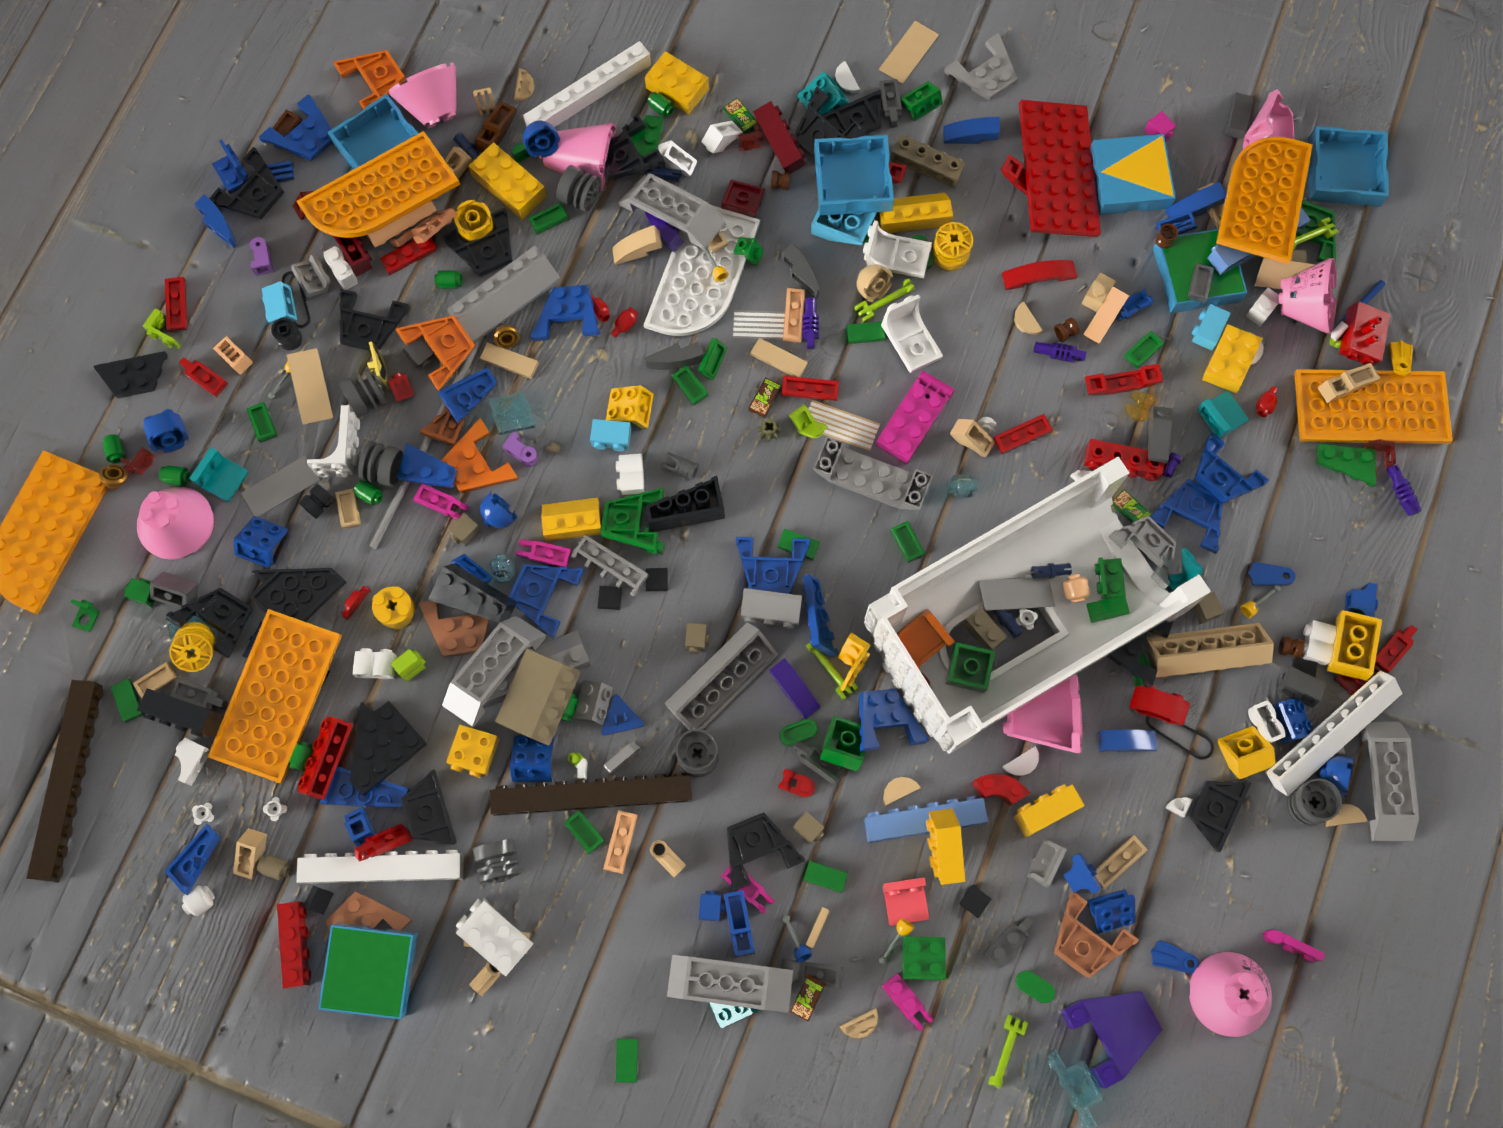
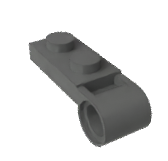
M782 959L781 969L794 970L792 982L803 983L806 976L810 975L825 983L827 987L841 988L843 967L811 962L799 963L796 960Z

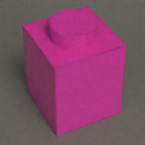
M1161 111L1148 121L1145 131L1148 135L1164 134L1165 142L1173 137L1176 125Z

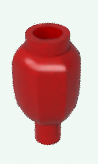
M591 293L597 320L601 322L608 321L610 319L608 306L601 298H595Z
M632 307L623 310L615 321V328L611 335L617 338L620 333L627 332L637 321L638 312Z
M1271 386L1269 391L1259 397L1256 403V413L1258 416L1267 417V415L1274 412L1277 405V387Z

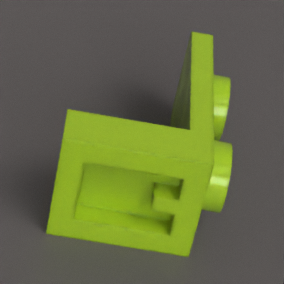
M155 308L143 324V327L148 331L146 334L154 340H157V338L163 340L162 343L169 348L174 346L180 349L181 345L174 338L160 331L166 324V316Z

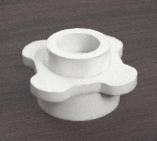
M983 417L978 421V425L987 434L995 432L996 422L992 418Z
M1026 608L1020 609V615L1015 621L1019 626L1022 625L1027 630H1032L1034 628L1033 623L1038 618L1037 613Z
M274 797L272 801L263 807V812L267 813L272 821H277L282 813L287 812V806L283 805L278 797Z
M205 803L204 805L193 807L192 812L195 824L201 825L202 822H212L214 820V815L211 812L212 804Z

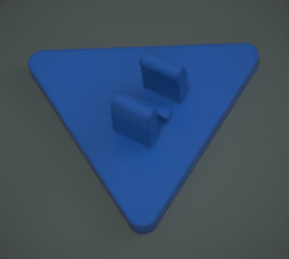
M615 694L601 733L605 736L641 728L644 726V723L620 696Z

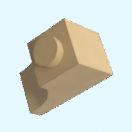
M1099 273L1085 295L1082 305L1097 312L1116 281Z
M958 419L950 432V435L960 445L972 449L981 457H987L995 444V441L974 420Z
M248 828L238 839L233 874L251 880L255 877L259 860L266 848L267 834Z

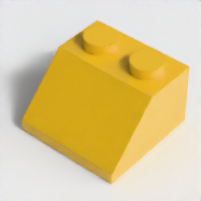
M1254 726L1217 739L1229 768L1239 779L1271 768L1276 764L1274 747Z

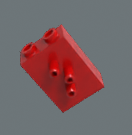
M1357 302L1348 307L1345 324L1349 327L1342 335L1339 354L1346 356L1347 359L1361 362L1363 365L1371 363L1373 366L1382 361L1390 314L1362 302Z

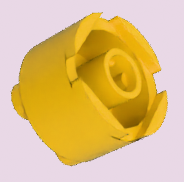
M468 200L457 207V215L454 216V221L460 236L467 242L483 238L494 231V223L489 208L484 203Z
M386 587L375 594L372 599L373 614L388 628L402 629L411 623L415 615L416 606L413 599L400 587Z

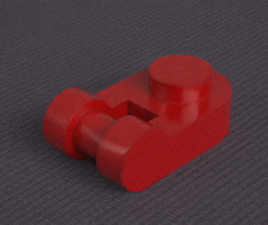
M784 769V778L779 783V789L803 798L813 795L816 786L812 779ZM791 779L797 781L795 787L790 786Z

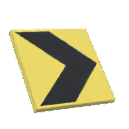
M369 342L373 358L372 362L367 363L369 371L372 374H376L381 382L388 389H391L384 357L376 346Z

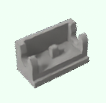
M1043 840L1026 877L1045 887L1050 886L1067 849L1049 840Z

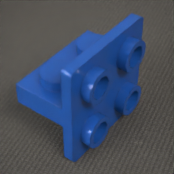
M1300 698L1280 701L1278 704L1273 705L1276 719L1281 722L1285 730V737L1281 739L1282 744L1307 737L1313 731V725L1307 718L1305 705Z
M1125 889L1087 900V906L1095 919L1096 932L1098 934L1110 932L1113 929L1129 926L1136 922L1135 897L1133 894L1128 895Z

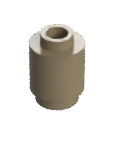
M268 855L261 857L257 871L261 872V875L282 880L283 877L286 878L288 876L290 866H288V861Z

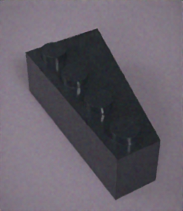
M717 475L709 481L695 484V487L681 490L674 496H667L645 506L650 532L725 519Z
M148 688L137 711L144 713V718L152 721L158 718L161 724L169 727L171 724L176 725L175 729L186 732L187 729L191 730L190 734L200 738L205 735L215 739L224 717L209 709Z

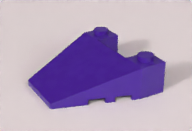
M1142 991L1077 1000L1060 1009L1069 1029H1076L1091 1022L1109 1058L1090 1067L1098 1085L1104 1089L1123 1080L1163 1030Z

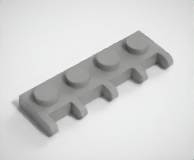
M584 535L571 554V558L574 560L579 554L586 558L585 567L590 568L592 563L602 568L601 577L605 578L610 573L619 580L616 584L618 588L623 583L632 587L633 590L630 595L633 597L649 576L643 570L587 535Z

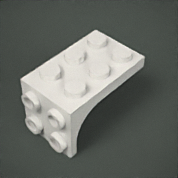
M874 220L873 226L870 225L868 229L869 241L865 242L863 253H865L864 260L867 261V266L879 264L889 269L892 273L924 279L932 242L889 234L879 227L878 221Z
M911 295L901 303L891 304L887 308L881 324L910 374L941 360L943 354L921 319L919 313L921 297L919 295L914 297Z
M341 405L339 441L336 450L324 459L307 460V465L318 477L326 478L329 475H336L337 477L345 478L348 475H354V468L358 463V457L355 453L356 447L359 446L357 430L360 429V420L349 405Z
M485 898L482 900L477 899L470 907L472 912L468 917L464 914L457 922L456 934L503 975L507 976L534 943L497 912Z

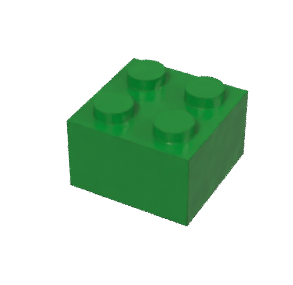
M956 642L952 648L945 684L985 693L989 686L995 651Z
M834 715L827 730L820 760L858 772L865 755V751H860V744L862 743V736H860L861 724Z
M902 937V979L946 980L945 937Z

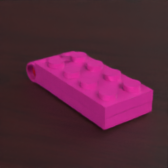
M922 371L880 434L875 446L908 464L955 389L927 372Z

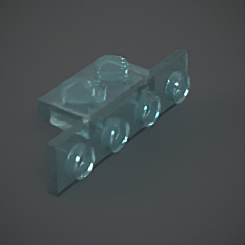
M1056 1049L1052 1050L1047 1055L1048 1063L1057 1072L1061 1087L1064 1090L1066 1089L1070 1096V1104L1074 1109H1077L1082 1126L1084 1128H1097L1098 1126L1088 1108L1104 1101L1105 1097L1086 1062L1081 1060L1066 1068Z

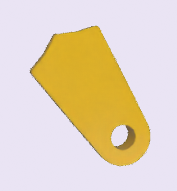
M1402 340L1390 342L1388 346L1393 370L1400 376H1407L1411 372L1413 345L1407 344Z

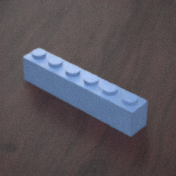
M1302 208L1296 233L1311 221ZM1217 244L1211 249L1212 253L1208 256V260L1219 275H1222L1256 255Z
M976 795L966 797V801L958 802V799L947 800L946 804L943 805L933 802L926 804L927 807L919 808V805L907 807V811L900 812L899 808L887 810L888 814L880 815L879 812L868 813V817L864 818L868 843L928 834L930 833L927 831L926 819H929L928 811L953 808L961 828L986 824L988 818L984 798L978 799Z

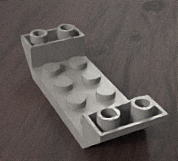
M651 173L639 177L618 202L620 206L631 212H634L638 207L688 233L691 243L703 249L709 245L726 224L725 220L708 202Z
M826 436L813 468L816 473L829 483L905 510L921 509L933 475L918 469L911 473L844 448L843 441Z
M518 616L500 622L450 682L442 706L474 727L485 714L482 706L520 661L526 648L536 651L547 636Z
M1370 722L1360 732L1361 742H1368L1376 819L1370 821L1371 840L1413 841L1419 821L1411 739L1401 722Z
M672 955L667 997L789 1013L794 970Z

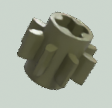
M771 417L766 421L761 420L762 427H758V432H762L760 438H766L768 442L773 438L777 440L778 435L776 433H781V428L777 427L778 420L774 422L771 420Z

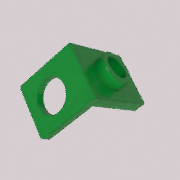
M72 599L70 603L79 607L72 626L91 632L100 611L92 607L93 603L82 599L79 602ZM84 615H89L90 622L87 625H81L80 618Z

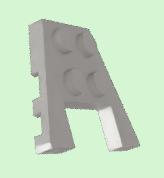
M999 33L988 39L985 43V46L994 56L968 73L958 60L944 69L945 74L957 78L956 81L970 86L972 91L989 101L1017 83L1018 80Z
M1150 516L1144 517L1118 531L1116 530L1108 536L1120 548H1123L1131 540L1136 547L1140 548L1147 555L1149 560L1158 566L1151 578L1162 589L1169 585L1168 576L1172 571L1170 563L1174 558L1176 541Z

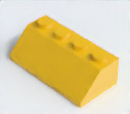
M945 192L894 198L892 211L876 213L879 227L887 233L940 228L944 224L952 222L953 219L951 200Z

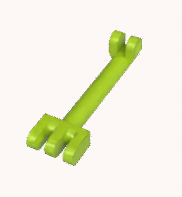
M1329 217L1325 218L1317 224L1320 228L1295 237L1293 250L1297 244L1322 234L1328 239L1337 235L1339 231L1338 229L1331 230L1335 225L1333 223L1327 225L1331 219Z
M908 278L903 282V287L869 306L866 301H863L856 305L854 309L855 311L861 310L858 312L859 317L866 315L861 319L863 323H866L874 318L873 311L913 291L915 286L911 284V280Z
M811 642L808 643L806 648L815 655L837 682L839 687L835 691L844 701L847 697L840 688L845 680L825 655L813 647ZM854 682L851 687L857 691L859 687ZM847 685L845 691L850 696L853 692Z
M1010 1014L1007 1015L1003 1027L1009 1030L1008 1037L995 1076H991L988 1082L989 1085L995 1086L998 1089L1002 1087L1003 1076L1017 1034L1024 1036L1028 1025L1027 1021H1023L1021 1028L1018 1027L1020 1018L1017 1017L1013 1025L1010 1024L1012 1020V1015Z

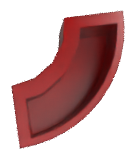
M1144 685V687L1135 686L1129 708L1140 715L1153 717L1167 724L1184 725L1190 703L1183 700L1184 697L1180 694H1169L1156 690L1155 686L1150 688Z
M984 775L972 782L981 798L997 797L1004 800L1009 806L1030 794L1023 784L1006 775Z

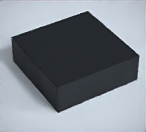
M646 568V573L649 575L646 579V591H668V568Z
M600 586L598 609L620 610L622 587Z
M1294 658L1292 667L1316 678L1318 662Z
M313 885L303 908L324 915L334 893Z
M972 885L959 904L979 918L992 899Z

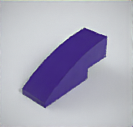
M645 211L651 226L654 225L660 231L661 241L675 253L684 243L680 234L675 231L676 227Z
M785 658L769 670L770 675L804 719H807L821 708Z

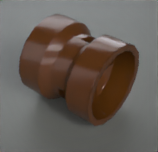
M772 171L771 189L782 187L783 190H789L790 172H784L781 175L778 171Z
M1173 224L1163 225L1155 238L1157 246L1163 249L1170 248L1178 236V229Z
M1072 317L1065 320L1063 324L1059 323L1054 326V332L1061 342L1068 340L1069 336H1076L1080 333L1079 326Z
M1282 636L1279 643V654L1285 656L1290 654L1295 658H1301L1305 642L1303 639L1297 638L1294 640L1288 636Z

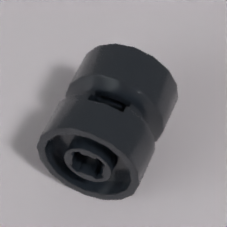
M280 318L273 323L271 333L283 349L294 350L301 345L302 335L290 319Z
M316 484L310 490V495H305L298 503L317 519L324 512L323 508H328L335 499L319 484Z

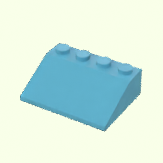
M818 209L811 224V234L828 241L862 245L877 212L819 215Z

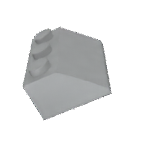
M744 588L741 620L750 624L762 622L765 626L774 627L777 624L783 625V628L794 629L799 624L802 596Z

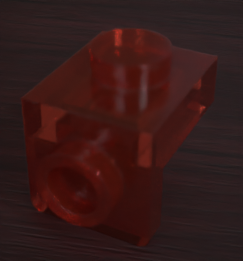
M757 123L754 124V133L738 135L740 151H750L753 148L760 147L761 140H763L762 129L758 128Z
M142 447L132 462L124 458L120 461L125 464L124 468L130 473L134 474L136 471L142 475L152 465L155 456Z

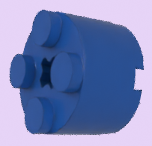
M166 409L154 416H148L143 420V429L149 446L155 452H158V450H163L164 453L173 452L183 447L185 440L188 441V434L181 416L174 413L171 409Z

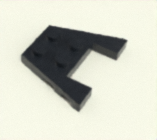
M818 86L815 88L814 96L809 102L808 109L794 135L798 143L814 158L815 139H852L868 133L855 120L841 134L818 112L830 97Z
M638 113L633 117L634 120L629 125L626 124L622 128L623 131L617 137L614 136L610 140L605 166L613 180L666 164L658 149L641 158L633 144L631 137L646 129Z
M253 147L243 158L245 162L256 169L251 177L233 197L218 187L209 199L215 205L262 219L284 194V191L257 149Z
M506 208L491 213L497 230L483 238L463 245L456 229L441 236L443 242L479 277L513 262Z
M340 289V342L342 345L371 351L369 342H372L379 350L410 309L409 304L392 301L388 316L382 317L353 310L358 296L357 293Z
M220 587L198 598V601L190 605L185 604L181 606V609L174 613L172 611L167 613L166 620L181 628L193 616L198 617L225 634L213 647L215 651L229 658L252 612V607Z
M1165 620L1108 654L1107 657L1119 666H1124L1131 672V675L1135 678L1139 677L1145 682L1146 686L1152 688L1158 670L1138 663L1148 632L1168 638L1173 621L1168 622Z
M764 812L727 827L733 892L751 884L743 866L745 863L777 850L780 851L787 869L805 862L804 857L793 848L794 846L791 842L786 840L780 833L781 831Z

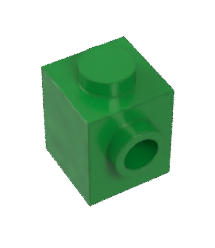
M131 578L130 583L125 587L124 597L149 607H153L155 600L150 599L151 581L143 578L139 580Z

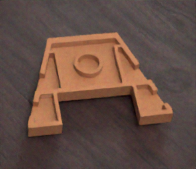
M453 208L436 211L420 221L415 228L406 230L398 239L393 238L389 242L393 248L402 246L411 238H414L417 244L424 243L443 226L453 221L452 218L457 213Z
M419 602L421 611L444 657L475 653L486 640L489 619L474 614L439 619L437 602Z
M355 891L325 922L329 931L331 925L337 922L363 925L375 929L383 920L393 929L403 930L412 919Z
M1071 891L1053 953L1084 977L1090 978L1117 956H1120L1132 945H1135L1139 939L1125 929H1121L1111 945L1077 920L1088 902L1077 893Z

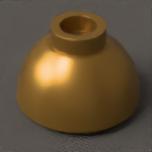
M502 324L494 333L495 344L504 349L514 347L520 339L517 329L512 325Z
M107 465L100 470L99 477L101 482L109 489L117 490L125 484L128 472L120 465Z

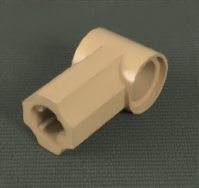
M657 840L652 843L650 847L652 856L674 878L686 864L664 841ZM662 844L665 847L664 854L656 855L653 851L654 846Z
M487 962L485 967L469 985L479 995L484 996L503 974L500 971L495 972L492 964Z

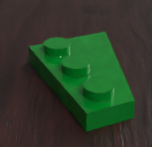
M646 115L643 119L646 129L632 137L631 140L641 158L658 148L664 122L663 117Z
M1327 444L1317 445L1316 464L1337 473L1341 472L1349 475L1350 478L1356 481L1361 480L1367 483L1366 485L1374 487L1376 485L1375 449Z

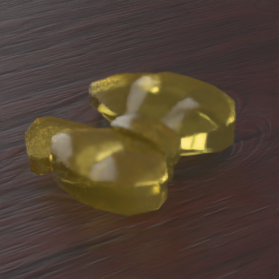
M1139 390L1134 391L1130 394V397L1138 402V404H1127L1125 411L1135 420L1145 421L1149 417L1147 409L1155 403V399L1148 393H1140Z

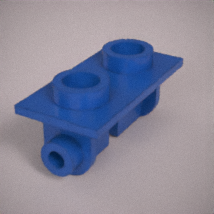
M1146 289L1128 297L1117 315L1118 321L1127 319L1130 315L1152 305L1154 299L1152 296H1147Z

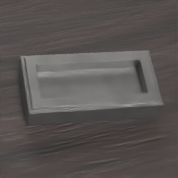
M1196 263L1187 296L1188 299L1203 303L1207 301L1214 267Z

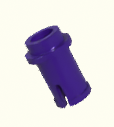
M1173 452L1170 453L1168 463H1165L1163 468V476L1173 477L1177 465L1181 463L1180 455Z

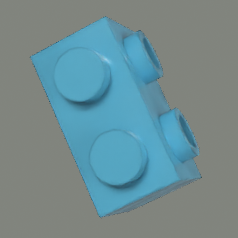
M277 282L262 288V300L265 304V316L268 323L273 325L280 318H287L292 322L297 321L291 286Z
M1212 304L1206 310L1203 309L1198 318L1201 320L1200 324H1196L1191 333L1194 335L1191 342L1212 351L1231 313Z
M593 419L590 436L591 446L599 450H604L605 448H612L619 452L629 450L632 430L630 422Z

